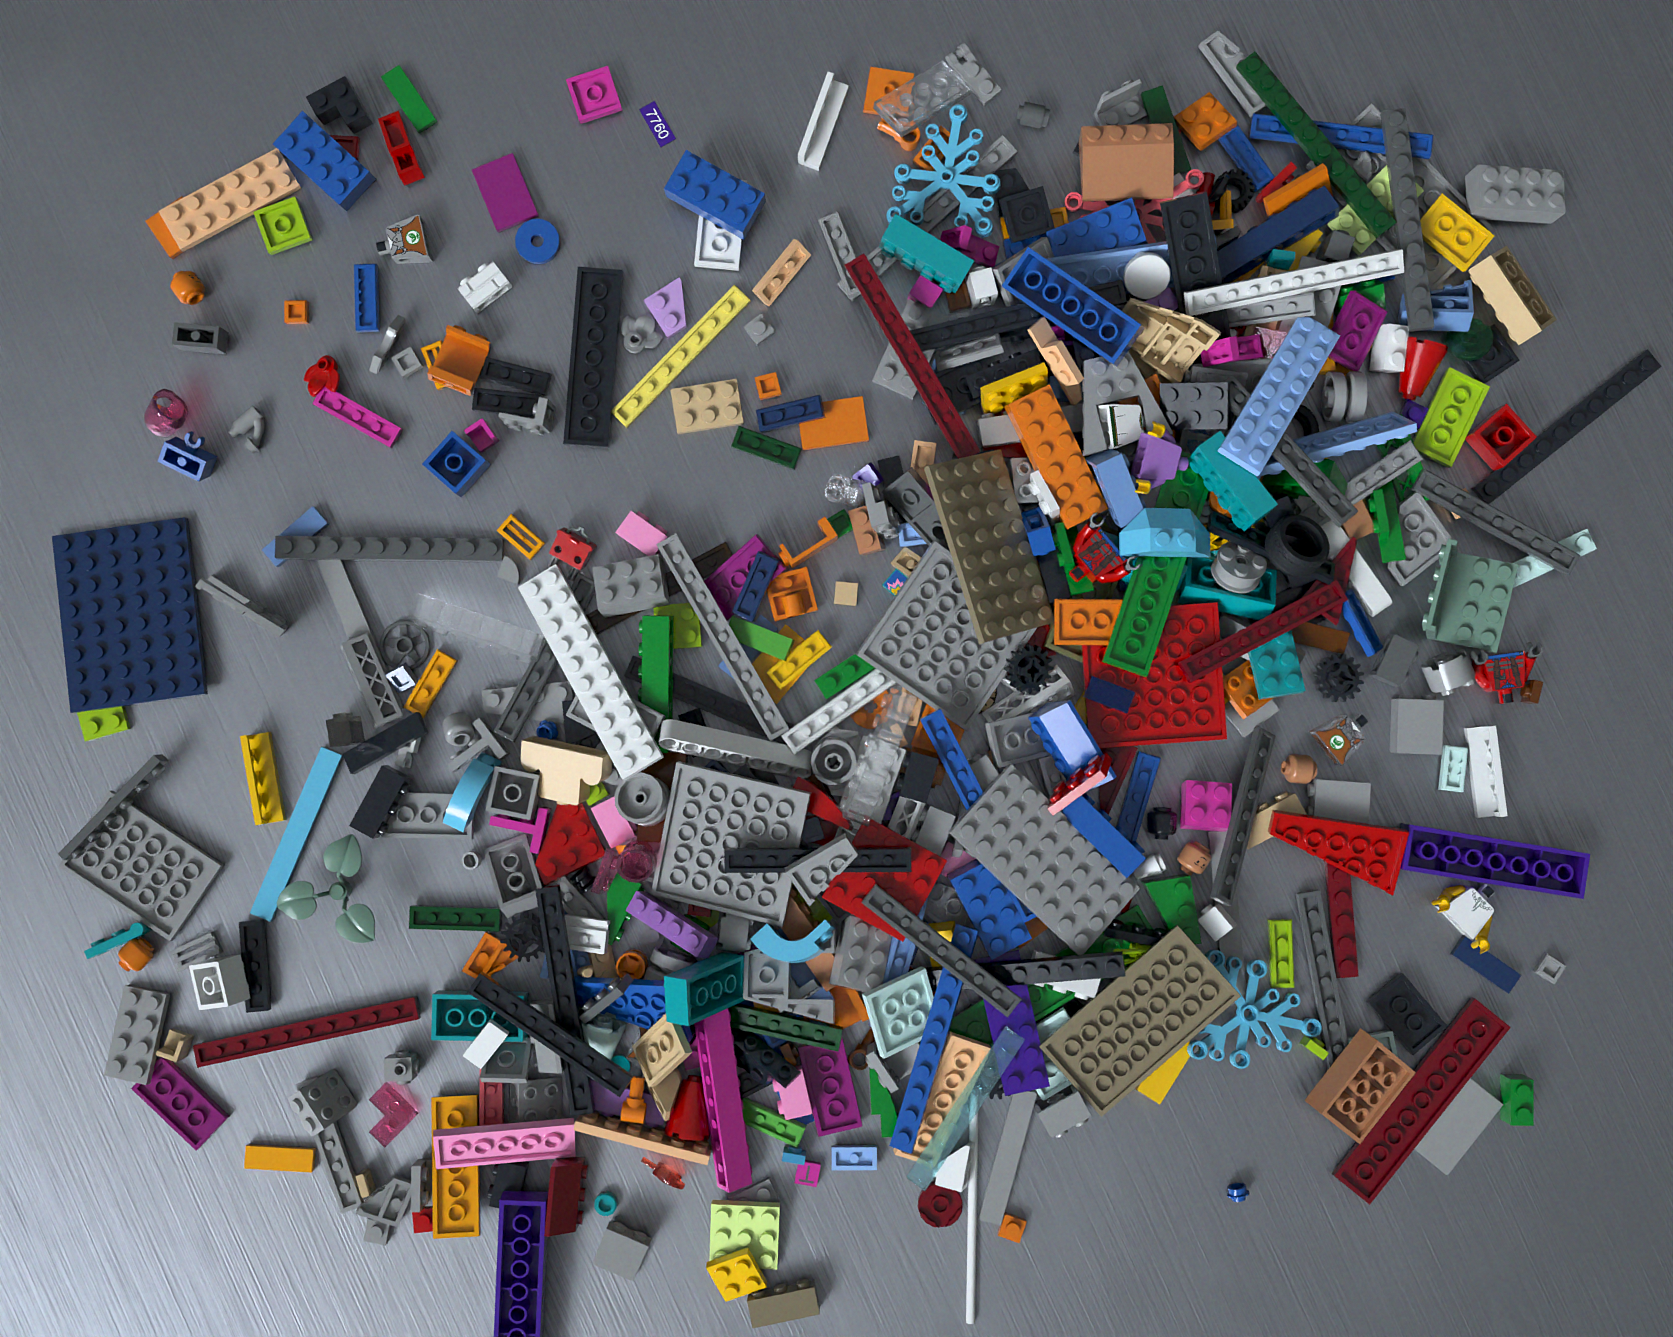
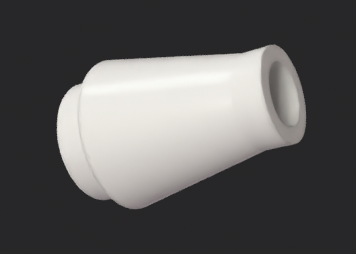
M1153 853L1133 873L1138 880L1163 874V871L1167 870L1160 853L1156 855Z

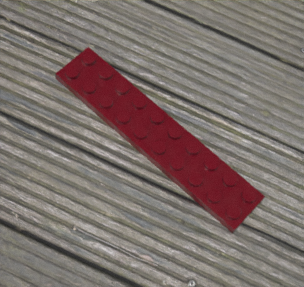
M1472 997L1414 1069L1416 1072L1361 1144L1356 1142L1332 1172V1175L1370 1205L1511 1027Z

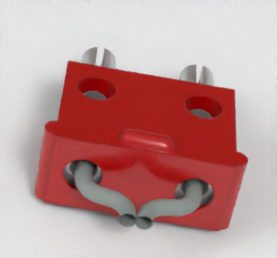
M579 526V528L570 527L569 529L564 527L557 530V537L549 551L552 558L548 568L557 564L559 559L572 566L567 576L570 580H575L578 571L585 568L593 550L597 548V545L590 541V537L585 533V528ZM581 530L582 535H583L584 537H582V536H580V535H578V534H576V533H574V532H572V531L578 532V531Z

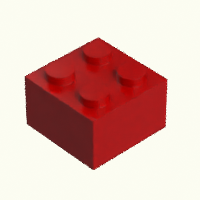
M1506 403L1496 408L1469 432L1465 440L1487 465L1495 471L1506 466L1537 436Z

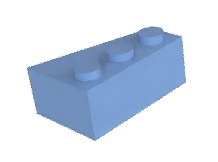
M1472 280L1464 281V284L1453 287L1451 284L1444 285L1443 289L1434 291L1430 289L1434 328L1428 331L1468 332L1474 314ZM1402 294L1398 310V325L1408 326L1404 294Z
M1107 449L1104 452L1086 457L1087 465H1092L1096 475L1094 479L1096 484L1099 483L1104 501L1114 523L1120 528L1128 525L1146 508V504L1143 498L1135 493L1138 484L1133 475L1130 476L1128 471L1130 464L1126 455H1122V453L1114 449Z

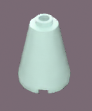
M608 1012L605 1015L597 1014L586 1024L581 1021L584 1042L611 1060L625 1030L626 1022L616 1019V1015Z

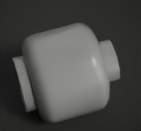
M453 713L444 719L442 726L445 739L449 744L464 746L473 739L474 729L471 718L467 714Z

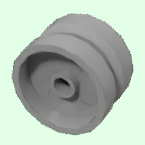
M1349 371L1345 376L1342 372H1328L1322 386L1321 403L1322 413L1327 422H1339L1343 417L1347 422L1362 420L1367 405V383L1363 372Z
M641 772L620 782L615 792V806L619 814L626 820L642 826H654L666 818L671 792L668 786L660 779Z
M654 947L650 960L655 965L647 967L644 980H664L665 975L699 961L674 950Z

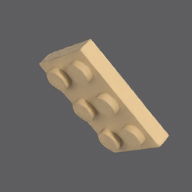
M737 379L670 389L678 434L744 424Z
M666 1014L632 1046L649 1087L657 1086L692 1053L681 1025L666 1022Z

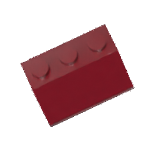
M585 1157L556 1158L552 1164L544 1236L550 1237L576 1232L579 1225L583 1224L584 1211L580 1210L581 1202H584L586 1197L583 1179H587L588 1165H585Z

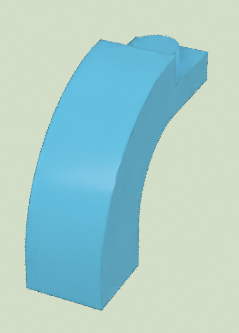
M481 752L477 759L474 758L449 802L443 819L444 824L464 832L472 821L479 800L493 777L495 766H501L502 761Z
M824 920L805 938L798 941H787L772 925L767 923L750 939L759 950L769 957L788 963H800L809 961L823 953L824 950L819 943L827 942L833 936L832 931L836 928L829 921Z

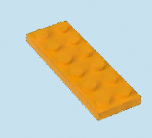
M479 1094L431 1097L433 1239L478 1237L481 1235L480 1165L436 1169L433 1130L479 1126Z

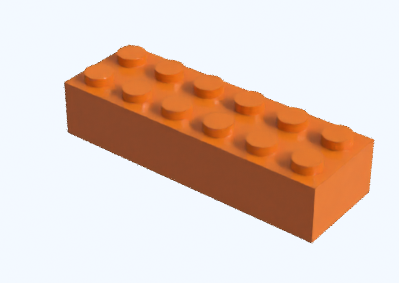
M1050 384L1004 406L1034 471L1039 470L1060 508L1059 523L1063 522L1065 529H1069L1089 519L1095 512L1098 511L1097 514L1107 510L1108 507Z

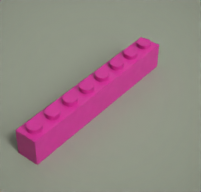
M727 1008L694 1023L717 1187L730 1193L752 1184V1167L748 1156L749 1145L746 1142V1124L742 1113L743 1102L739 1091L740 1080L736 1070L737 1059L733 1048L734 1037L730 1027L731 1015Z

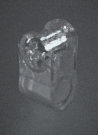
M833 475L827 482L824 495L831 502L848 505L852 508H860L866 504L862 484L867 482L841 475Z

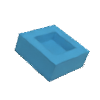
M792 1145L784 1147L783 1162L804 1165L806 1150H802L800 1146L797 1148Z

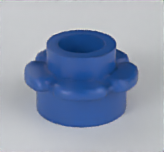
M541 721L540 726L536 730L537 736L550 740L556 739L558 736L557 726L552 721Z
M1244 1183L1228 1185L1227 1197L1231 1198L1234 1202L1245 1201L1246 1196L1250 1194Z

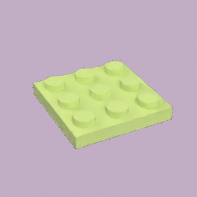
M712 1200L709 1261L749 1248L760 1269L777 1270L780 1203Z

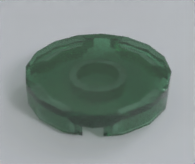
M1472 318L1468 332L1447 331L1446 346L1449 347L1448 351L1454 357L1472 361L1482 358L1489 352L1494 335L1488 325L1486 326L1479 319Z

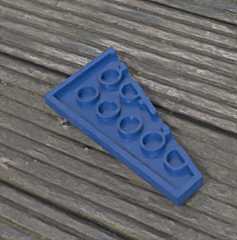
M574 976L579 1007H582L589 998L595 999V995L603 987L607 990V986L615 978ZM634 979L624 994L602 1010L600 1014L605 1015L608 1012L616 1015L618 1020L649 1029L666 1014L664 980ZM681 1025L689 1043L693 1038L690 1026Z

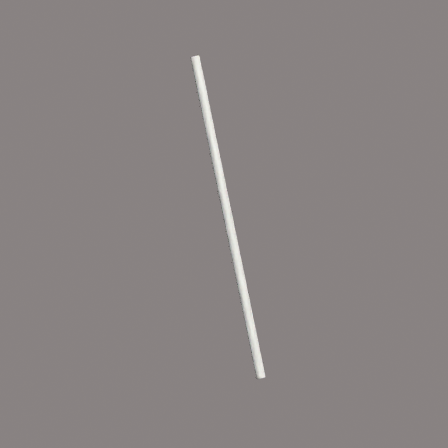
M975 1086L970 1094L969 1142H975L968 1177L966 1323L968 1324L975 1323L979 1089H976Z

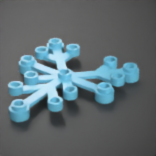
M958 104L953 106L949 112L952 126L948 144L940 135L936 124H929L925 130L927 137L933 140L946 157L945 166L936 156L934 147L926 145L922 149V156L924 160L929 161L935 171L911 169L907 164H900L895 168L894 175L896 181L900 184H907L912 179L934 182L920 192L905 190L900 185L895 186L892 190L893 198L896 201H908L900 207H891L887 211L886 217L889 224L893 219L891 217L892 213L898 212L899 216L905 219V214L914 208V211L910 214L911 222L914 225H921L924 222L925 200L943 188L950 189L960 202L959 214L954 220L955 227H959L957 223L960 220H964V225L968 226L967 217L969 214L975 222V232L979 237L985 238L992 234V221L987 217H982L977 209H982L985 212L993 210V198L990 196H985L982 199L969 198L958 184L983 187L987 194L992 195L1000 190V179L995 174H988L985 177L960 175L971 166H976L979 163V153L975 150L967 152L966 158L954 167L956 158L974 145L982 143L984 138L983 132L980 129H973L970 132V137L958 145L961 125L968 119L967 109L963 105ZM958 110L962 111L961 115H955L954 113ZM935 129L936 133L929 134V131ZM975 134L980 135L979 139H973L972 137ZM930 150L933 153L930 156H926L925 152ZM974 155L977 158L974 161H970L969 157ZM902 169L907 170L904 175L899 174ZM949 174L951 177L948 180H944L943 176ZM989 180H995L993 185L987 184ZM897 191L903 192L901 196L895 195ZM986 201L991 202V205L985 207L983 204ZM915 215L921 216L919 220L913 219ZM981 223L988 224L986 228L979 227Z
M1209 950L1205 956L1210 961V957L1215 955L1216 960L1212 964L1241 995L1236 987L1238 971L1242 966L1241 959L1234 956L1229 957L1226 960V966L1229 969L1227 972L1224 967V954L1219 950ZM1235 959L1237 964L1235 967H1232L1231 962ZM1252 959L1247 964L1249 980L1245 1000L1241 995L1235 1001L1237 1005L1236 1016L1221 1026L1208 1024L1199 1034L1205 1032L1210 1034L1200 1041H1191L1187 1046V1052L1190 1057L1201 1060L1207 1056L1208 1047L1215 1043L1209 1050V1056L1215 1061L1223 1060L1225 1056L1226 1034L1240 1025L1236 1049L1230 1054V1063L1236 1068L1244 1069L1250 1064V1055L1245 1051L1250 1028L1256 1036L1255 1042L1258 1046L1266 1048L1271 1044L1270 1036L1265 1034L1257 1020L1267 1024L1277 1040V1049L1283 1052L1291 1050L1292 1042L1285 1037L1279 1025L1299 1029L1303 1034L1310 1037L1318 1036L1321 1033L1322 1026L1318 1020L1313 1018H1306L1301 1021L1280 1016L1290 1008L1297 1007L1300 1004V997L1295 993L1286 994L1284 1001L1269 1012H1261L1260 1010L1271 1002H1277L1280 994L1276 989L1267 988L1264 991V996L1255 1001L1259 978L1266 975L1267 965L1262 960ZM1254 964L1257 965L1256 972L1252 970ZM1271 991L1274 992V997L1272 999L1269 998V993ZM1292 996H1294L1295 998L1293 1004L1290 1003V998ZM1246 1009L1249 1010V1015L1247 1017L1244 1016V1011ZM1311 1023V1029L1308 1031L1307 1025ZM1265 1036L1266 1041L1264 1044H1261V1038ZM1286 1041L1287 1045L1283 1049L1281 1046L1282 1042ZM1195 1045L1198 1046V1051L1196 1053L1193 1052V1047ZM1219 1050V1056L1215 1058L1214 1052ZM1239 1054L1241 1057L1240 1061L1236 1062L1235 1058Z

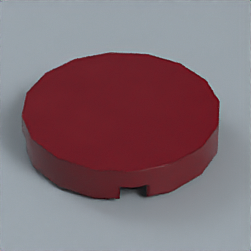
M936 1181L931 1182L921 1190L918 1196L917 1206L920 1216L932 1227L951 1226L959 1219L962 1213L963 1202L960 1192L935 1185Z

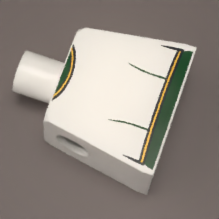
M1108 404L1096 406L1107 449L1119 448L1139 440L1141 432L1144 433L1145 420L1141 413L1140 405Z

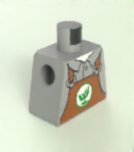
M420 215L412 216L386 227L388 240L376 242L379 255L391 253L392 259L398 264L433 262L425 221Z

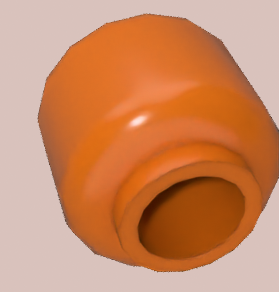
M179 271L175 273L170 284L171 290L181 303L195 305L204 298L206 288L196 273L192 271Z
M142 937L139 939L134 938L118 951L120 959L118 963L128 972L130 970L141 971L154 958L152 952L154 947Z

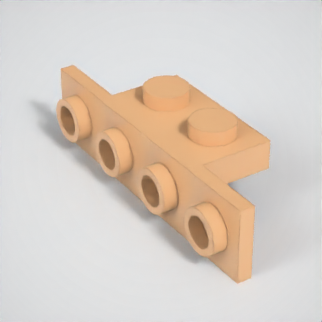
M1041 317L1027 331L1070 403L1074 406L1082 400L1079 383L1084 377L1062 340L1059 341L1046 318Z

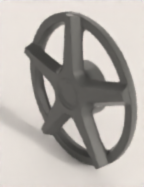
M407 620L395 622L388 626L381 636L380 653L384 661L392 668H396L402 658L408 655L415 662L409 668L411 670L421 666L428 657L430 651L429 635L423 627L415 622ZM406 624L416 627L422 634L410 638ZM400 625V637L398 639L385 638L392 628ZM425 641V652L422 658H420L414 647ZM383 644L396 649L392 662L386 657Z

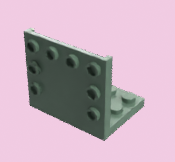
M1448 539L1447 544H1442L1440 549L1439 565L1441 567L1436 566L1433 580L1437 581L1435 590L1431 589L1429 593L1428 603L1432 604L1430 612L1425 611L1422 621L1423 631H1426L1427 639L1478 650L1482 649L1483 651L1497 654L1519 564L1458 553V541Z

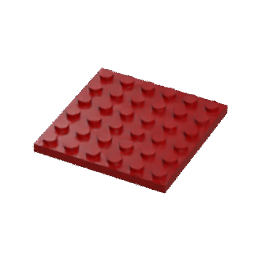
M1218 602L1174 605L1170 607L1147 677L1102 662L1107 645H1081L1087 728L1099 748L1227 739L1222 667L1189 683L1178 664L1220 641Z

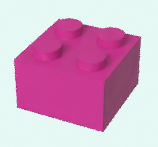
M1194 780L1183 782L1181 784L1180 829L1226 832L1231 819L1232 783Z

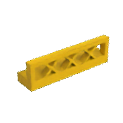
M271 732L240 736L255 826L286 820Z

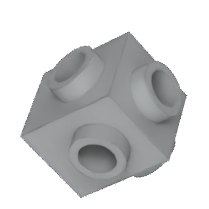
M399 1050L395 1052L396 1054H389L385 1057V1082L397 1081L399 1085L409 1084L420 1073L421 1064L420 1060H417V1053H410L409 1050Z

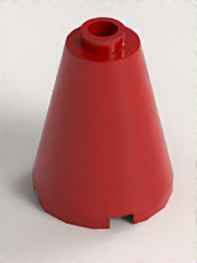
M1408 336L1404 372H1400L1399 393L1403 394L1402 398L1415 401L1416 397H1422L1447 354L1449 347L1438 342L1426 339L1417 340L1416 337Z
M688 1075V1079H683L672 1113L665 1126V1135L672 1137V1133H678L679 1139L703 1141L705 1138L709 1140L710 1131L702 1076Z

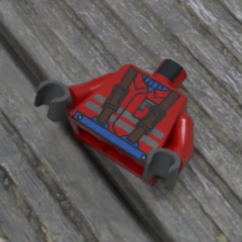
M1098 511L1090 517V522L1077 534L1073 546L1075 553L1073 559L1077 566L1070 570L1069 574L1075 582H1079L1085 576L1092 583L1097 580L1101 583L1117 582L1131 573V570L1140 569L1143 565L1133 566L1132 561L1138 556H1132L1128 560L1125 556H1120L1119 549L1099 527L1105 522L1106 518L1101 522L1095 520V515Z
M1531 642L1526 643L1528 651L1526 653L1524 650L1488 655L1480 649V654L1477 656L1474 651L1470 652L1469 656L1473 659L1472 667L1476 674L1475 679L1478 685L1484 688L1485 692L1498 691L1499 704L1514 702L1512 689L1524 687L1536 658L1543 653V647L1539 642L1534 649Z

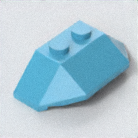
M1144 508L1119 533L1120 556L1211 557L1210 533L1191 509Z

